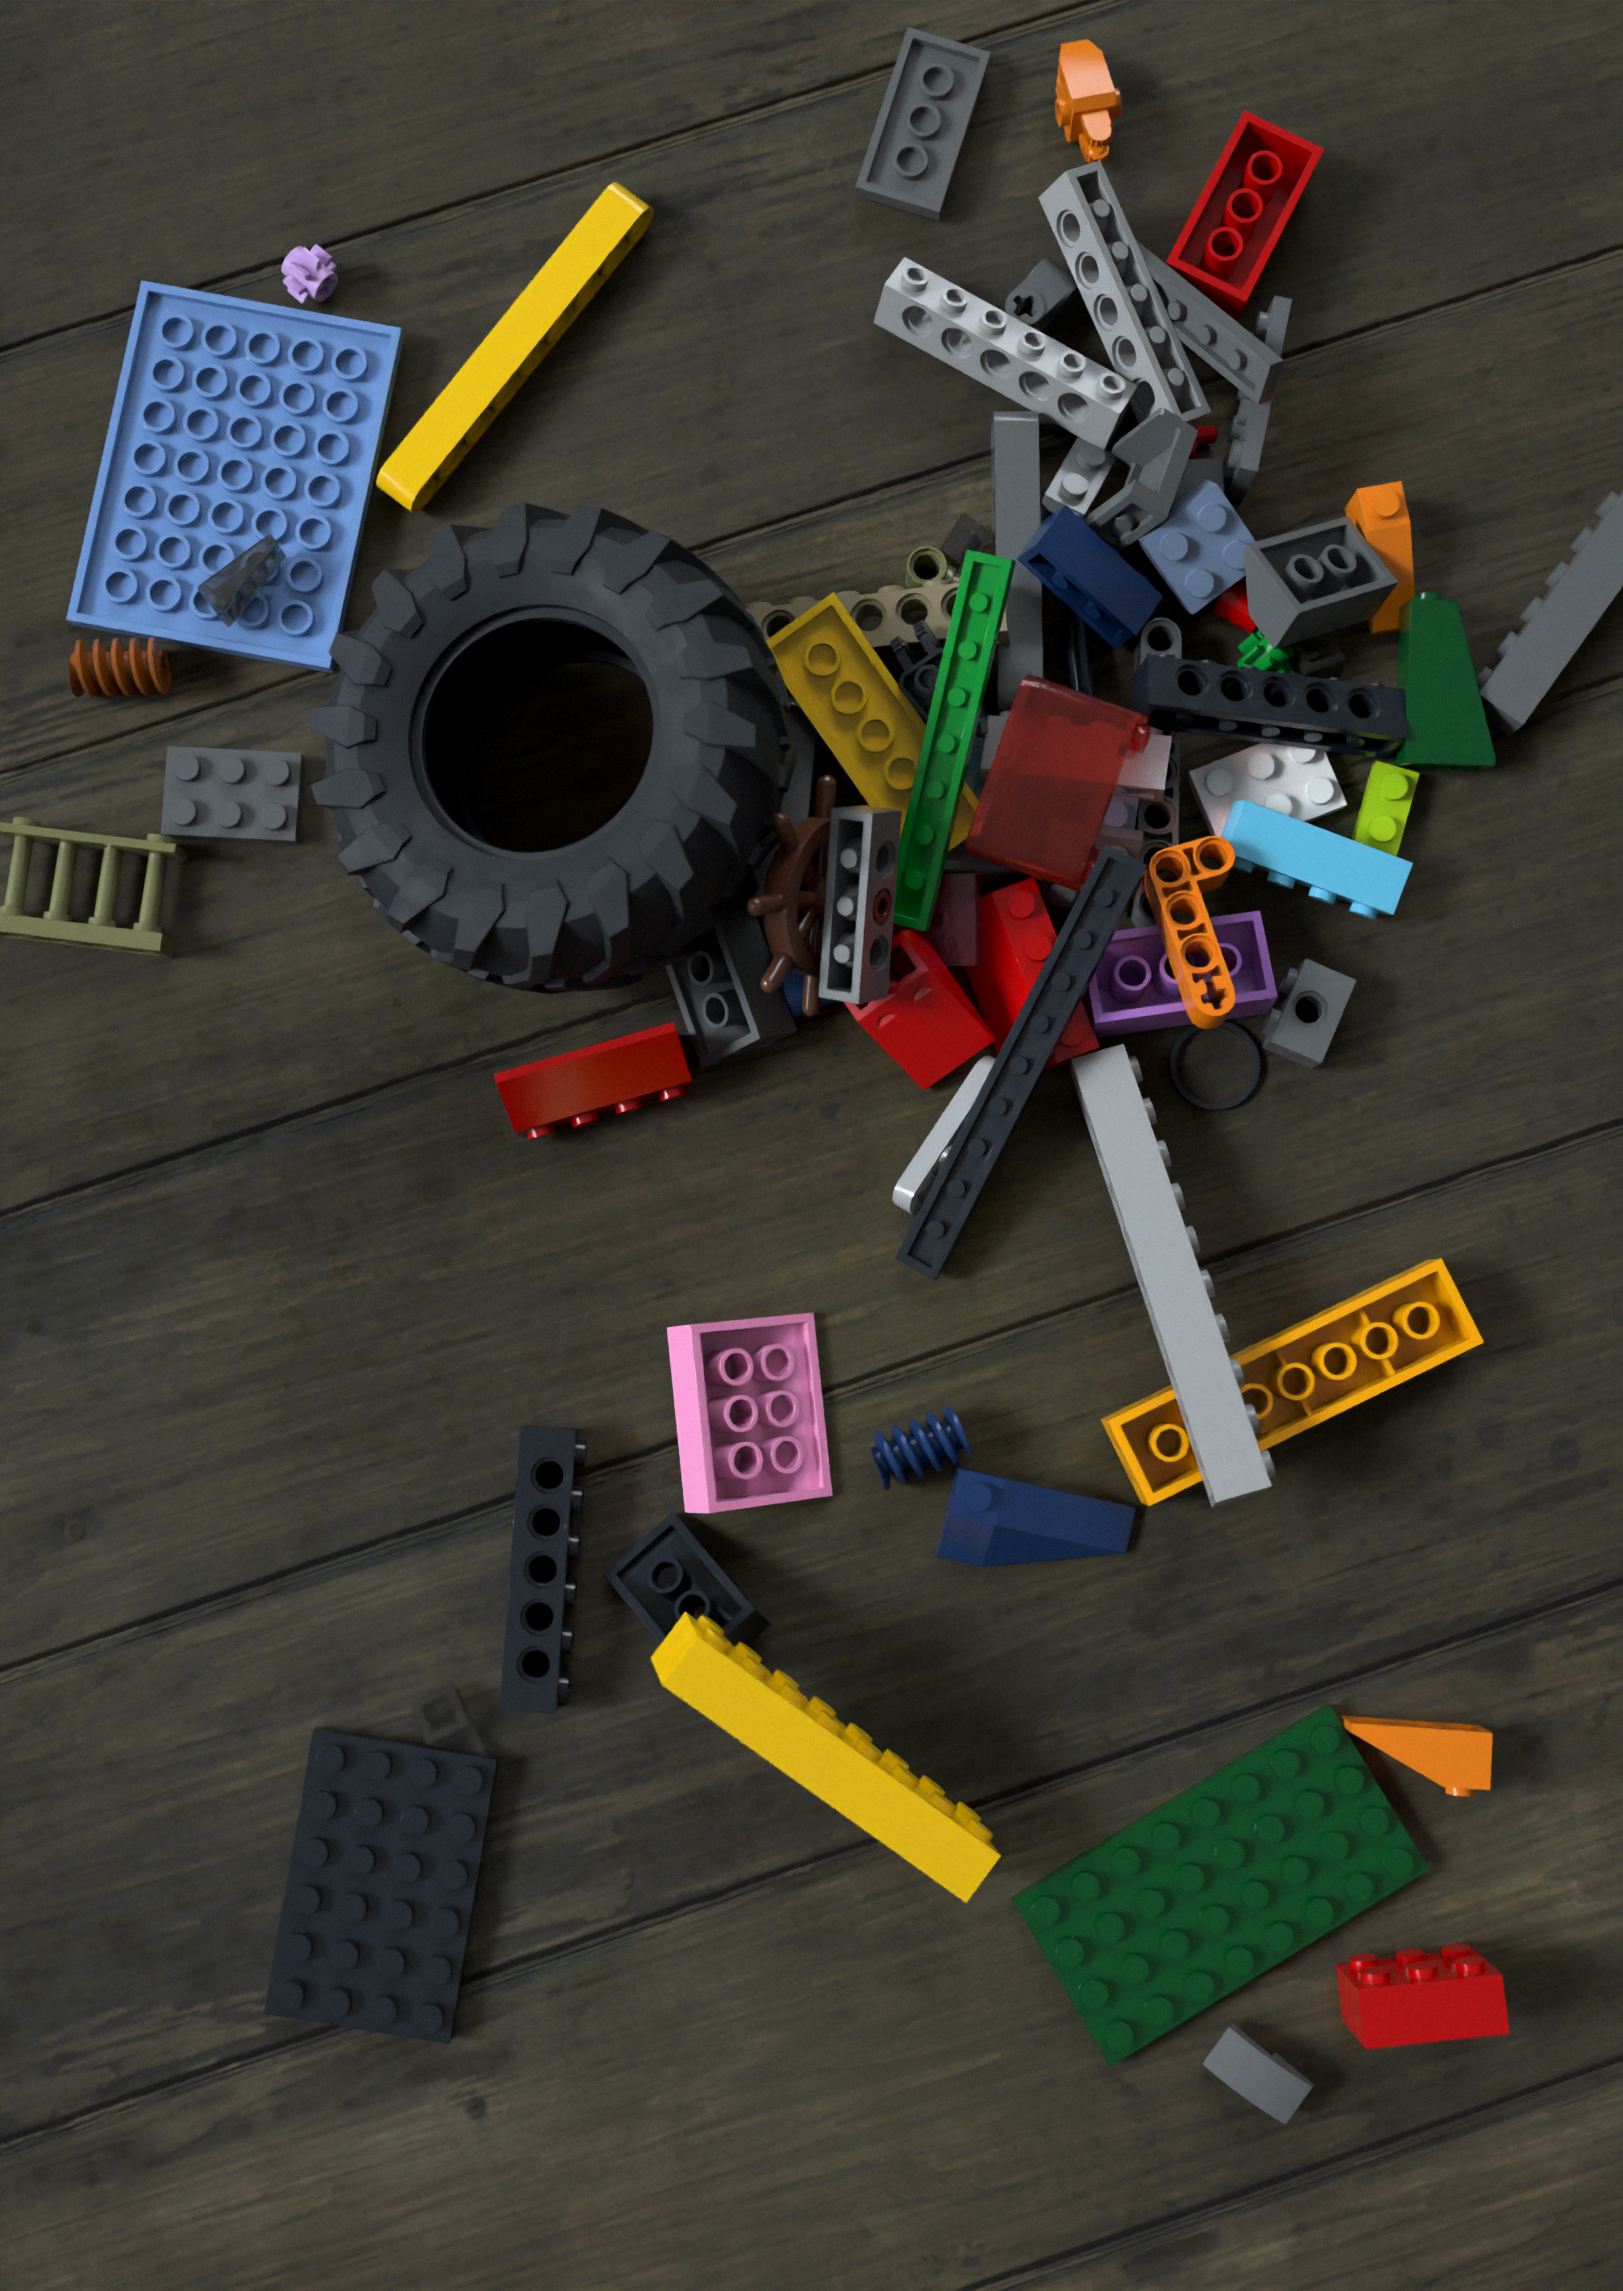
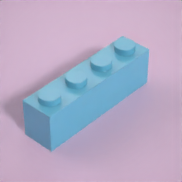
M1248 800L1233 802L1221 834L1222 838L1231 843L1235 851V860L1232 868L1251 873L1253 867L1268 872L1267 881L1289 889H1293L1295 883L1310 888L1308 896L1329 904H1334L1336 898L1351 903L1350 912L1373 920L1376 919L1377 913L1394 914L1413 865L1412 862Z

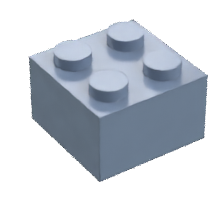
M1207 479L1173 504L1167 519L1136 540L1182 608L1191 615L1195 614L1246 575L1244 549L1247 544L1256 542L1218 484Z

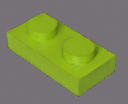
M1376 761L1371 767L1351 840L1397 857L1420 773Z

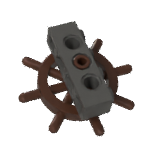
M823 775L817 781L815 817L804 819L795 826H793L789 816L784 812H777L772 817L771 825L780 844L775 851L767 873L764 895L752 897L747 902V910L751 915H763L766 939L774 956L761 980L762 990L766 993L776 992L788 971L804 975L802 1010L807 1016H815L819 1013L821 998L855 1004L888 998L902 811L871 807L869 805L834 808L836 782L830 775Z

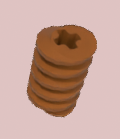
M155 637L148 639L147 650L143 651L138 638L130 639L128 651H124L119 638L112 639L109 652H106L102 639L94 640L92 652H88L83 639H78L75 643L74 653L70 656L69 680L75 697H81L84 692L90 697L100 696L102 692L110 697L117 696L120 691L126 696L136 695L138 690L144 695H152L156 689L162 695H167L172 687V669L168 654L164 650H160Z

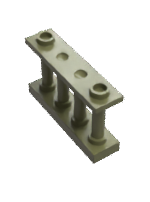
M14 817L12 823L0 822V834L8 840L14 841L4 906H0V938L173 958L175 941L161 933L162 928L157 926L167 860L187 862L188 853L175 844L174 838L159 834H147V840L44 828L41 827V822L23 817ZM33 843L59 846L49 911L44 912L43 918L28 917V911L23 909ZM78 849L104 852L94 917H89L88 924L71 922L72 916L68 915ZM122 855L148 858L139 923H134L133 929L117 928V922L113 921Z

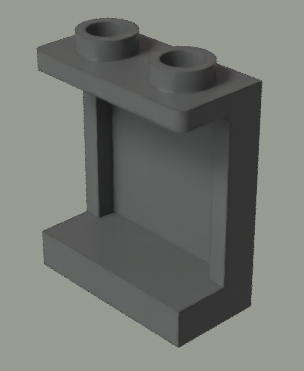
M1162 407L1117 441L1112 449V454L1130 466L1129 474L1121 491L1086 516L1087 526L1103 541L1111 544L1120 552L1167 519L1198 430L1183 421L1177 414Z

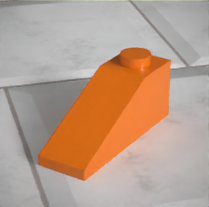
M1402 481L1359 488L1345 507L1346 516L1349 517L1398 581V584L1373 619L1368 620L1371 635L1398 631L1399 608L1410 599H1414L1415 595L1411 524Z
M1353 1716L1340 1717V1722L1346 1730L1440 1786L1445 1787V1793L1471 1797L1474 1796V1789L1490 1790L1493 1733L1480 1725Z

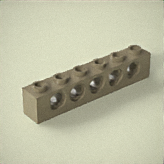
M938 579L927 581L920 588L905 589L900 585H889L878 589V593L860 595L856 591H842L836 593V596L879 658L885 660L897 658L889 643L897 636L908 643L914 656L928 654L922 643L917 639L913 625L905 623L908 614L915 610H922L928 613L924 621L933 631V634L944 649L951 620L950 613L954 607L959 583L950 584L947 580ZM802 596L791 599L789 604L772 606L767 602H754L746 605L745 609L749 614H752L765 635L764 639L768 640L779 628L789 625L822 600ZM1007 602L996 646L1011 644ZM879 616L883 618L877 629L872 631L861 629V624L867 617Z

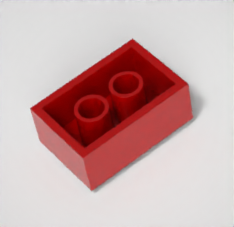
M1449 1944L1442 1947V1952L1424 1954V1951L1419 1949H1403L1395 1952L1396 1957L1378 1959L1373 1954H1356L1349 1957V1962L1335 1963L1342 2021L1365 2049L1510 2034L1503 1976L1475 1949H1471L1469 1945Z

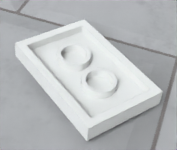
M1260 743L1191 770L1186 775L1211 836L1221 837L1234 801L1248 800L1306 823L1339 811L1347 805L1327 755L1322 750Z

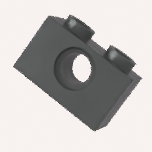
M1309 959L1303 960L1295 969L1289 967L1278 989V992L1284 994L1278 1010L1271 1008L1263 1023L1261 1033L1267 1036L1262 1048L1311 1069L1320 1065L1323 1062L1356 980ZM1297 1002H1305L1312 1007L1314 1011L1312 1023L1302 1022L1296 1016L1295 1006Z

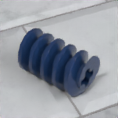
M950 1406L943 1407V1422H940L932 1412L926 1413V1428L924 1429L915 1418L910 1419L909 1433L907 1435L898 1425L891 1426V1441H888L880 1431L875 1432L874 1447H870L885 1491L891 1489V1475L893 1474L904 1485L908 1483L909 1468H912L920 1478L925 1477V1462L929 1461L939 1472L943 1470L944 1455H947L955 1465L960 1464V1449L964 1448L972 1458L960 1420Z

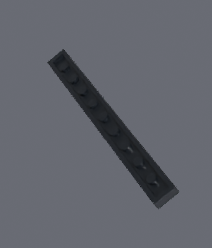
M1104 845L895 1257L896 1260L933 1280L939 1279L1149 868L1146 864Z

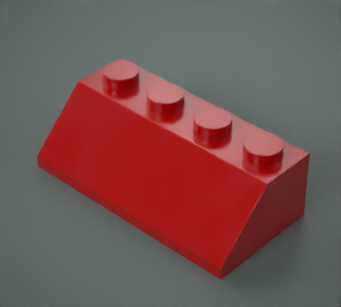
M1034 877L991 892L945 917L984 1022L996 1038L992 1043L997 1056L1057 939ZM1082 1000L1045 1072L1070 1063L1072 1058L1093 1053L1099 1048Z
M674 1022L494 1074L514 1132L520 1137L527 1135L529 1141L554 1135L555 1126L569 1122L572 1123L573 1128L596 1123L599 1121L597 1114L615 1109L617 1115L640 1110L643 1108L641 1101L659 1096L660 1102L679 1099L687 1095L685 1088L694 1086L680 1036Z

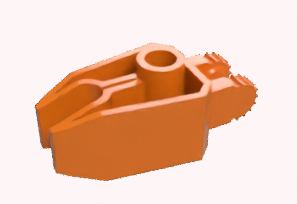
M1088 39L1064 43L1061 45L1056 82L1057 99L1055 111L1059 127H1064L1067 142L1079 141L1085 162L1093 163L1100 160L1104 165V162H1107L1109 158L1110 146H1108V143L1112 139L1114 119L1121 116L1122 112L1120 92L1118 88H1114L1103 52Z

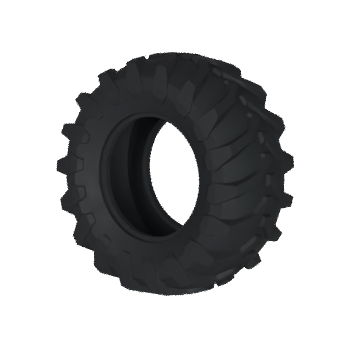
M521 503L504 507L496 528L449 524L432 535L430 558L417 568L384 569L371 585L377 608L361 629L335 634L328 653L341 667L330 702L319 707H311L310 729L326 738V770L323 779L312 784L311 787L317 805L333 810L334 820L339 831L337 837L340 844V854L337 857L348 876L356 875L362 888L375 899L373 906L385 921L400 934L402 933L415 946L451 968L468 972L470 976L511 989L557 994L570 991H597L622 988L643 980L645 971L677 963L695 956L709 944L707 930L731 914L746 907L748 900L754 897L760 886L753 874L780 842L772 828L771 819L775 813L783 812L780 809L783 802V794L789 790L793 771L797 763V743L791 741V729L786 714L790 711V705L784 680L774 654L764 639L765 635L752 614H749L740 604L737 594L706 563L676 540L654 530L649 531L627 518L604 508L581 505L573 515H568L545 507ZM599 663L623 669L642 679L647 687L652 706V748L643 777L634 794L621 811L603 828L591 836L560 849L523 853L490 846L481 834L473 816L468 792V771L477 735L486 718L499 701L514 687L529 677L565 664Z

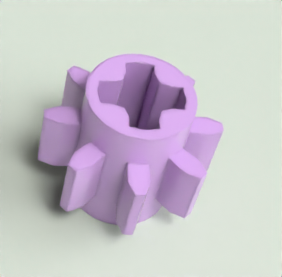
M317 244L312 247L311 251L303 246L295 247L289 252L282 264V273L286 276L283 279V283L288 286L287 291L302 304H305L309 297L317 302L326 300L334 291L338 281V276L333 272L337 268L331 262L333 257Z

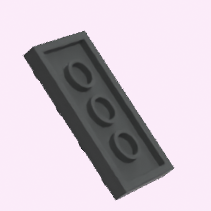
M907 27L855 186V196L930 219L939 220L989 66L991 52Z
M1274 295L1268 311L1259 312L1254 332L1251 331L1250 333L1281 357L1292 299ZM1238 389L1236 400L1241 402L1238 413L1233 416L1227 442L1232 443L1229 457H1225L1223 462L1224 485H1226L1224 495L1230 503L1241 505L1258 472L1272 399L1257 405Z

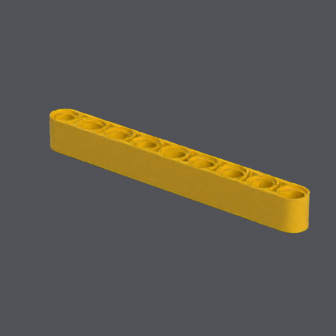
M613 182L604 190L388 458L377 476L376 486L412 513H418L426 506L642 237L652 220V207L618 182Z

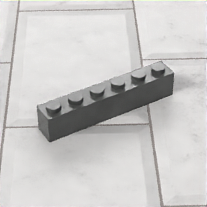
M1612 490L1595 512L1596 515L1601 517L1596 526L1592 529L1587 525L1570 546V549L1576 552L1568 564L1561 561L1545 581V584L1551 587L1543 599L1537 595L1534 597L1520 616V619L1526 622L1518 634L1510 631L1494 653L1500 659L1491 670L1485 666L1476 677L1486 721L1508 737L1526 722L1623 586V491L1618 495Z

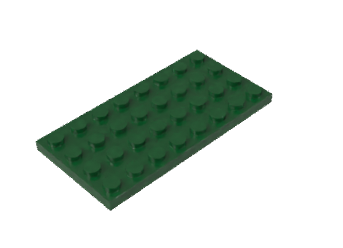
M1326 1703L1011 1897L1111 2067L1427 1872L1429 1868L1334 1710Z

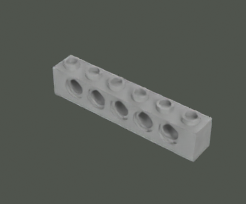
M1101 161L1065 171L1038 198L1116 373L1138 386L1130 403L1138 423H1142L1159 408L1163 407L1177 414L1183 421L1193 426L1211 413L1210 407Z
M906 257L903 258L884 284L873 323L1032 411H1038V414L1087 442L1097 445L1102 450L1106 448L1123 421L1138 387L1136 384Z

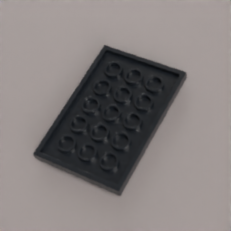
M316 1727L313 1730L264 2014L450 2044L453 2038L500 1756Z

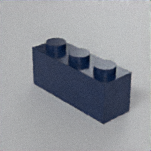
M1066 505L1043 521L1017 557L1021 564L1113 648L1135 637L1163 598L1146 576L1133 569L1120 556L1114 546L1103 541L1087 526L1082 516L1072 512Z

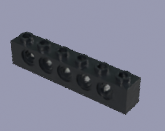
M1168 654L1147 655L1132 676L1133 726L1152 727L1160 730L1387 759L1408 738L1404 689L1389 688L1380 683L1360 684L1345 682L1337 677L1323 679L1302 676L1300 673L1293 671L1279 673L1260 670L1255 666L1235 667L1217 664L1212 660L1191 661L1177 659Z
M520 1426L499 1711L556 1714L561 1707V1701H569L571 1673H563L564 1654H572L574 1626H566L568 1607H575L577 1599V1579H570L571 1560L579 1559L581 1533L573 1532L574 1513H582L584 1501V1486L576 1485L577 1468L585 1467L587 1458V1439H580V1428ZM547 1461L556 1462L563 1470V1481L558 1487L547 1486L541 1480L540 1470ZM549 1508L559 1515L560 1527L557 1532L545 1533L538 1527L537 1515L541 1509ZM537 1556H549L555 1561L557 1573L553 1579L544 1580L535 1574L533 1564ZM545 1603L552 1609L554 1618L551 1625L539 1626L532 1621L530 1609L533 1604ZM533 1650L543 1651L550 1660L549 1671L545 1673L532 1671L527 1664L528 1652Z

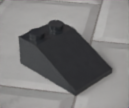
M674 1512L668 1515L604 1573L660 1645L685 1612L696 1620L701 1615H705L724 1630L725 1633L722 1636L734 1647L739 1642L749 1646L772 1625Z

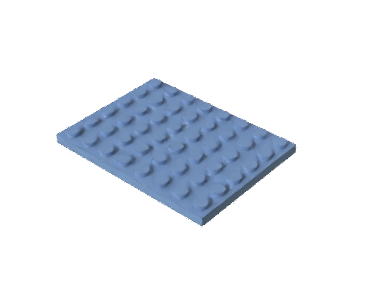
M141 280L66 620L73 626L144 639L155 637L160 642L334 673L336 661L328 652L335 634L343 630L404 341L402 328Z

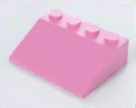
M814 1312L667 1327L685 1512L715 1513L833 1496Z

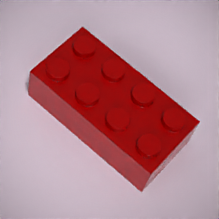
M1244 110L1165 264L1238 322L1313 177L1324 149Z

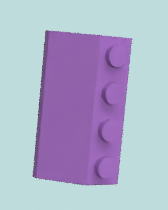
M1253 911L1211 917L1210 921L1236 995L1234 1006L1227 1019L1268 1013L1278 996L1261 912ZM1192 920L1177 923L1182 925H1188L1192 923ZM1157 925L1116 931L1082 997L1084 1008L1096 1038L1193 1024L1187 1015ZM1189 953L1185 955L1190 965L1197 968L1207 966L1205 958L1200 954ZM1207 993L1202 1001L1203 1004L1211 1003ZM1219 1002L1211 1003L1214 1009H1218Z

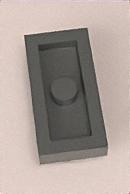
M1078 437L1047 489L1040 507L1055 513L1066 505L1072 512L1085 518L1111 472L1117 457L1105 449L1102 450L1097 445Z

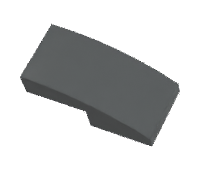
M1234 2024L1227 2028L1203 2062V2065L1229 2087L1285 2125L1314 2086L1313 2083L1276 2052L1271 2056Z

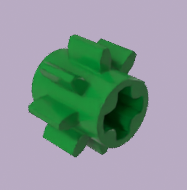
M1260 630L1256 633L1253 632L1238 646V649L1244 654L1237 661L1238 667L1255 666L1260 670L1279 673L1293 670L1291 665L1287 663L1294 655L1291 645L1274 650Z

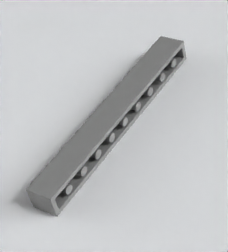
M1124 1044L1072 1058L1070 1075L1211 1507L1267 1492L1272 1487L1270 1478L1276 1477L1274 1465L1268 1450L1260 1451L1254 1434L1260 1431L1258 1417L1252 1404H1244L1239 1387L1245 1386L1242 1369L1236 1358L1229 1359L1224 1342L1230 1341L1225 1319L1222 1314L1214 1315L1209 1298L1215 1296L1213 1283L1207 1270H1199L1194 1255L1200 1253L1197 1235L1193 1226L1185 1227L1180 1213V1210L1185 1209L1184 1197L1179 1184L1170 1183L1166 1167L1171 1166L1169 1152L1164 1140L1156 1141L1151 1126L1157 1124L1154 1107L1149 1097L1142 1099L1137 1084L1143 1081L1138 1060L1135 1055L1128 1057Z

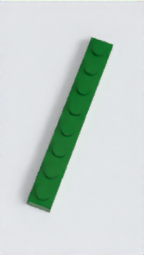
M971 550L966 551L899 843L894 924L921 931L930 930L1016 561Z

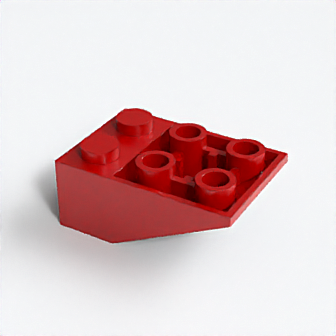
M905 930L892 938L888 998L862 1004L844 1002L856 1021L924 1091L996 1040L921 930Z

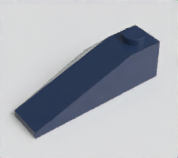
M956 1466L936 1557L979 1567L1122 1554L1127 1551L1136 1508Z

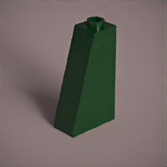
M1436 592L1417 593L1414 595V599H1410L1399 608L1396 688L1404 689L1408 738L1394 751L1393 765L1411 770L1483 772L1495 766V753L1457 600H1442V594Z

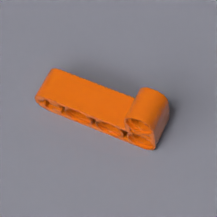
M1207 836L1156 852L1151 858L1144 878V890L1187 1015L1193 1024L1206 1030L1215 1029L1224 1023L1236 999L1234 986L1201 895L1221 887L1234 864V848L1230 842L1219 836ZM1204 857L1214 858L1220 863L1221 868L1218 870L1208 869L1203 866L1200 859ZM1164 869L1170 870L1176 875L1178 880L1169 883L1162 881L1156 872ZM1174 911L1185 912L1191 917L1192 923L1188 925L1178 924L1173 920L1170 913ZM1189 953L1200 954L1205 958L1207 966L1194 967L1187 962L1185 955ZM1206 993L1211 1003L1219 1002L1218 1009H1214L1211 1003L1203 1004L1202 1001Z

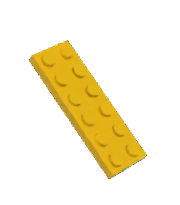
M833 592L766 640L774 654L785 686L868 805L902 811L901 838L926 724L910 701L900 691L897 682ZM965 781L948 851L992 821Z

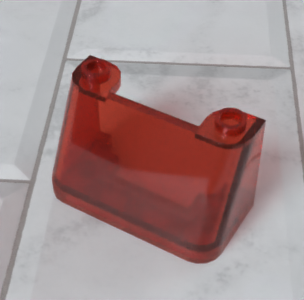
M1027 675L1016 693L967 836L966 852L983 860L1080 893L1099 857V851L1094 846L1125 759H1132L1136 752L1142 754L1148 745L1151 735V727L1148 726L1150 718L1142 713L1050 680Z

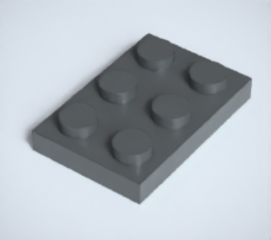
M167 746L160 834L174 839L299 845L305 756L302 753Z

